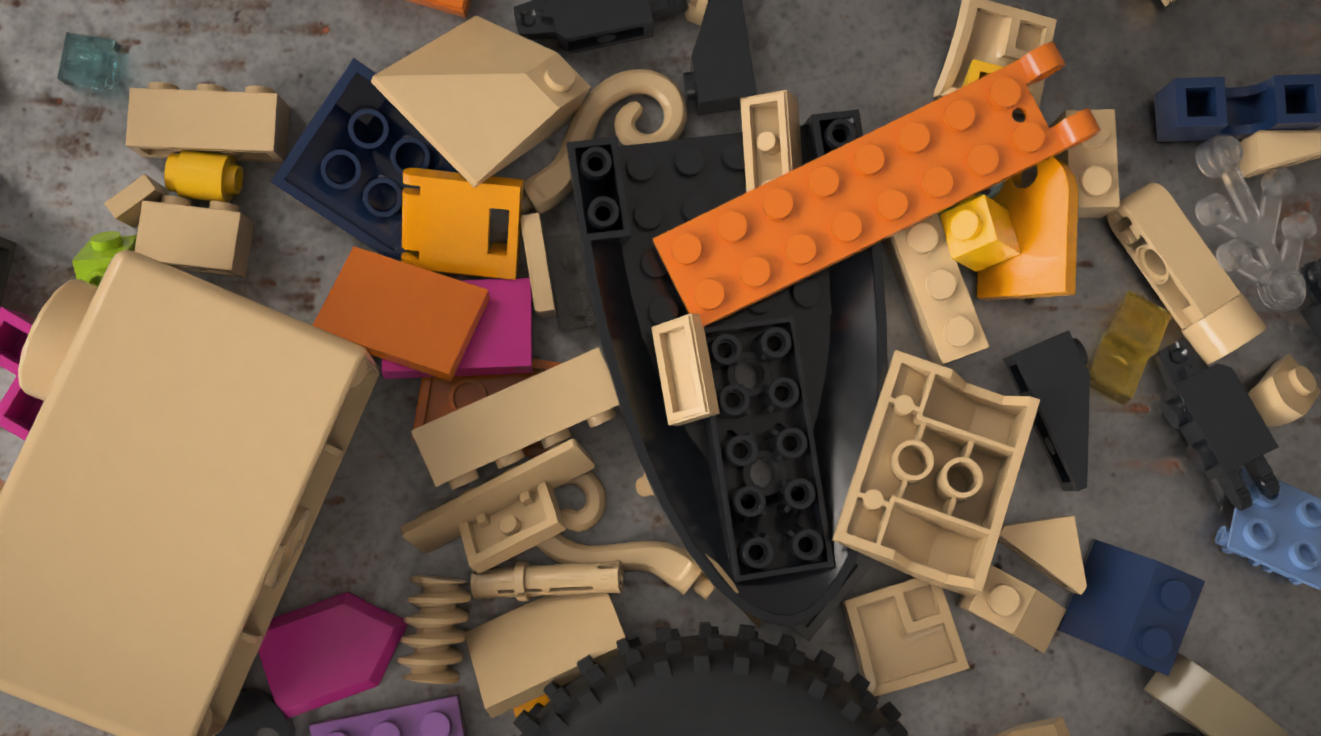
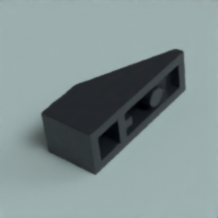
M709 0L691 55L690 72L683 73L686 101H695L697 116L741 109L740 98L757 95L742 0Z
M1068 330L1003 358L1019 396H1031L1040 399L1033 426L1064 492L1080 491L1087 488L1090 374L1086 368V365L1089 363L1088 355L1082 343L1077 338L1073 339Z

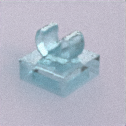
M66 32L57 79L68 85L112 91L121 45L114 39Z

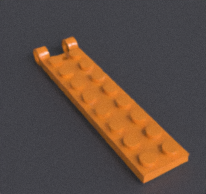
M1046 43L997 71L653 238V244L688 314H700L702 326L708 327L1100 133L1101 129L1090 108L1079 111L1049 128L1029 91L1028 86L1046 79L1066 65L1055 43ZM1015 110L1022 111L1025 120L1023 122L1015 121L1012 117V112Z

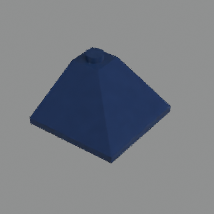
M352 57L270 182L381 255L400 261L402 253L407 251L402 248V192L404 187L420 189V186L403 183V170L407 168H421L449 172L458 171L371 83L372 77L377 73Z

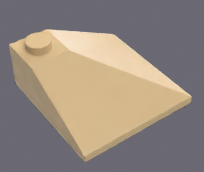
M474 16L380 71L371 80V83L474 188L570 123L591 88L557 52L479 16Z

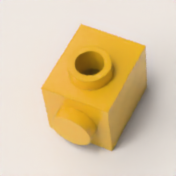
M985 194L982 196L974 195L956 204L955 208L939 214L951 258L975 272L1021 254L1008 209Z

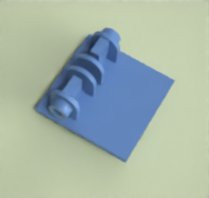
M1243 466L1241 478L1251 495L1253 505L1243 511L1234 508L1231 527L1222 526L1215 536V543L1221 546L1222 552L1226 554L1234 553L1242 558L1247 557L1250 565L1257 567L1262 564V570L1268 573L1276 572L1287 577L1289 582L1294 585L1304 583L1320 590L1321 499L1278 479L1280 491L1270 497H1266L1259 491Z

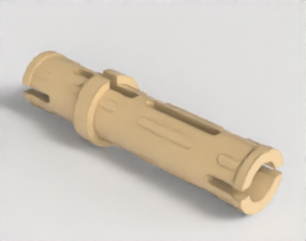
M621 560L554 565H530L528 561H518L515 566L494 567L480 574L472 570L473 574H471V592L475 600L495 597H516L518 601H529L531 597L541 595L622 593V586H624V571Z

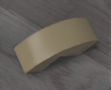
M1177 653L1169 676L1156 672L1144 688L1159 705L1200 730L1205 736H1290L1254 704L1180 653Z

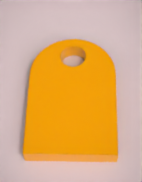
M1054 156L1037 164V177L1029 187H1022L1021 176L1023 172L1003 181L999 190L990 197L1008 209L1021 254L978 272L977 299L996 301L1075 295L1078 186L1073 172L1061 159Z

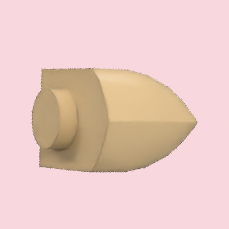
M1288 354L1272 364L1260 382L1250 390L1248 395L1266 426L1277 427L1291 423L1306 415L1321 393V390L1317 387L1312 373L1306 367L1299 365Z

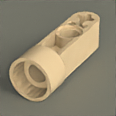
M1153 182L1148 183L1120 200V207L1107 214L1108 223L1112 231L1182 329V334L1206 365L1226 356L1267 329V326L1243 293H1240L1173 197L1163 186Z

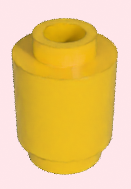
M182 150L181 153L172 152L167 158L164 170V181L167 190L177 192L179 197L229 203L234 194H240L244 180L242 166L237 165L235 157L230 154L195 150Z

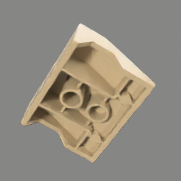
M895 350L832 540L917 579L970 597L981 593L986 582L1040 399L1031 396H1004L966 383L953 369Z

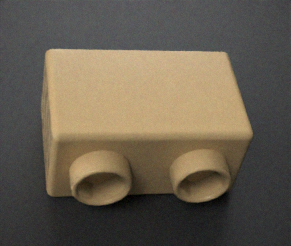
M124 250L115 254L99 286L82 279L69 280L59 287L44 304L34 321L22 349L18 367L19 386L26 394L44 402L7 480L0 479V691L115 736H215L224 728L379 377L380 367L366 348L131 250Z

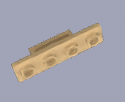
M576 439L555 444L541 455L521 465L508 468L502 475L478 487L465 490L459 497L435 509L422 512L416 519L400 527L402 537L423 553H429L462 537L469 567L480 574L567 530L554 489L594 469V460Z

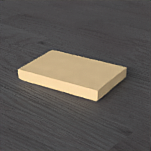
M610 593L545 595L465 632L483 704L491 718L544 695L545 692L543 690L545 686L552 680L560 686L572 682L582 675L577 662L589 654L595 663L599 664L619 655L616 642L627 637Z

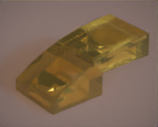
M1131 291L1125 293L1087 365V370L1090 374V388L1122 405L1133 399L1147 360L1158 351L1172 314Z

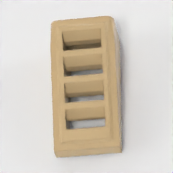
M1259 130L1238 143L1240 178H1250L1321 158V130Z

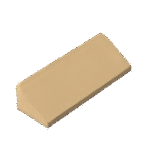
M788 90L740 98L747 192L803 165L798 100Z

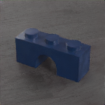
M1321 74L1274 75L1259 84L1234 88L1225 87V77L1175 78L1154 95L1157 142L1245 139L1259 130H1314L1321 126Z

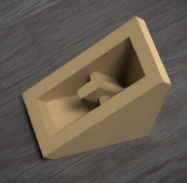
M1056 515L1004 523L1002 525L998 542L1065 591L1082 595L1087 587L1075 516Z

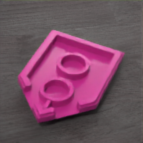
M348 591L272 618L258 653L275 704L291 718L379 686L401 637H403L409 624L403 622L404 618L380 609Z

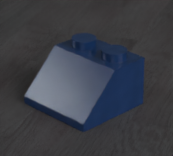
M1092 539L1083 561L1087 587L1082 595L1070 593L1065 606L1066 612L1057 630L1142 667L1169 676L1205 581L1157 560Z

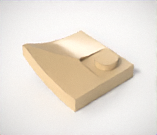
M962 0L951 46L933 97L939 99L962 88L973 59L1005 67L1019 60L1030 51L1046 43L1053 42L1057 19L989 0ZM1045 79L1028 86L1039 108ZM1019 110L1013 111L1014 113H1018V114H1022V115H1023L1022 111H1019Z
M912 578L843 600L840 603L851 636L860 675L870 682L866 691L868 690L875 697L970 668L942 587Z

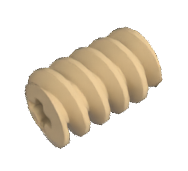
M433 575L410 576L409 582L423 588V591L420 594L407 596L406 602L420 608L418 614L404 617L403 622L417 628L416 634L401 637V643L414 648L413 654L398 657V663L411 669V673L402 676V678L431 684L457 683L460 680L461 674L447 665L459 663L463 659V653L450 645L464 642L466 639V633L453 625L466 622L469 619V613L456 606V604L471 600L472 593L459 586V584L469 581Z

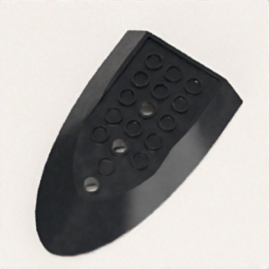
M859 109L811 115L800 126L803 165L863 136ZM743 132L618 146L617 137L567 142L566 146L580 241L594 316L619 407L657 502L684 549L712 585L739 609L764 622L782 626L801 624L818 614L836 596L859 552L833 541L832 538L888 371L887 318L880 242L708 327H704L720 414L680 426L668 425L651 327L687 315L688 312L653 244V238L747 193ZM739 363L748 364L754 369L756 383L752 389L745 388L746 386L737 382L735 369ZM757 460L766 462L771 469V480L763 488L758 484L756 485L750 475L751 467ZM706 555L720 565L733 581L739 593H736L729 586Z

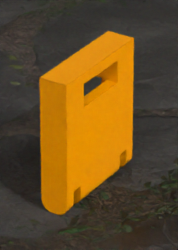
M407 168L403 170V183L420 186V189L404 187L402 192V248L411 251L402 253L401 262L429 271L516 280L519 272L520 219L522 218L524 179L491 176L474 188L459 172L421 168ZM491 208L509 210L508 244L493 242L489 249Z

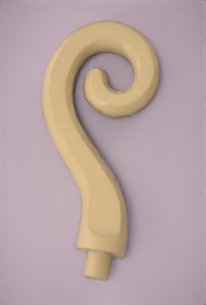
M646 69L620 72L599 83L588 93L574 114L554 161L540 172L524 180L522 215L530 210L542 215L561 203L568 196L573 187L566 146L567 142L593 139L599 121L612 105L626 97L647 95L655 98L663 109L664 120L659 130L652 134H643L635 126V123L642 116V105L637 101L624 105L616 114L614 122L616 136L624 146L678 140L687 122V105L679 86L669 77Z
M591 470L563 484L574 485L580 488L586 497L585 505L581 510L576 511L570 508L560 510L566 529L570 531L582 532L589 530L597 525L603 517L606 508V491L600 479ZM559 533L536 545L543 554L559 564L600 563L621 560L624 572L638 571L655 575L683 596L691 588L706 600L715 588L684 548L667 542L651 540L607 545H586L569 540Z

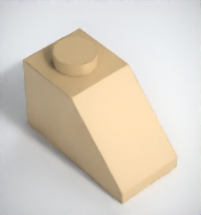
M990 565L983 591L970 597L960 594L955 604L957 607L1042 653H1045L1066 612L1064 607L1037 589L993 565Z

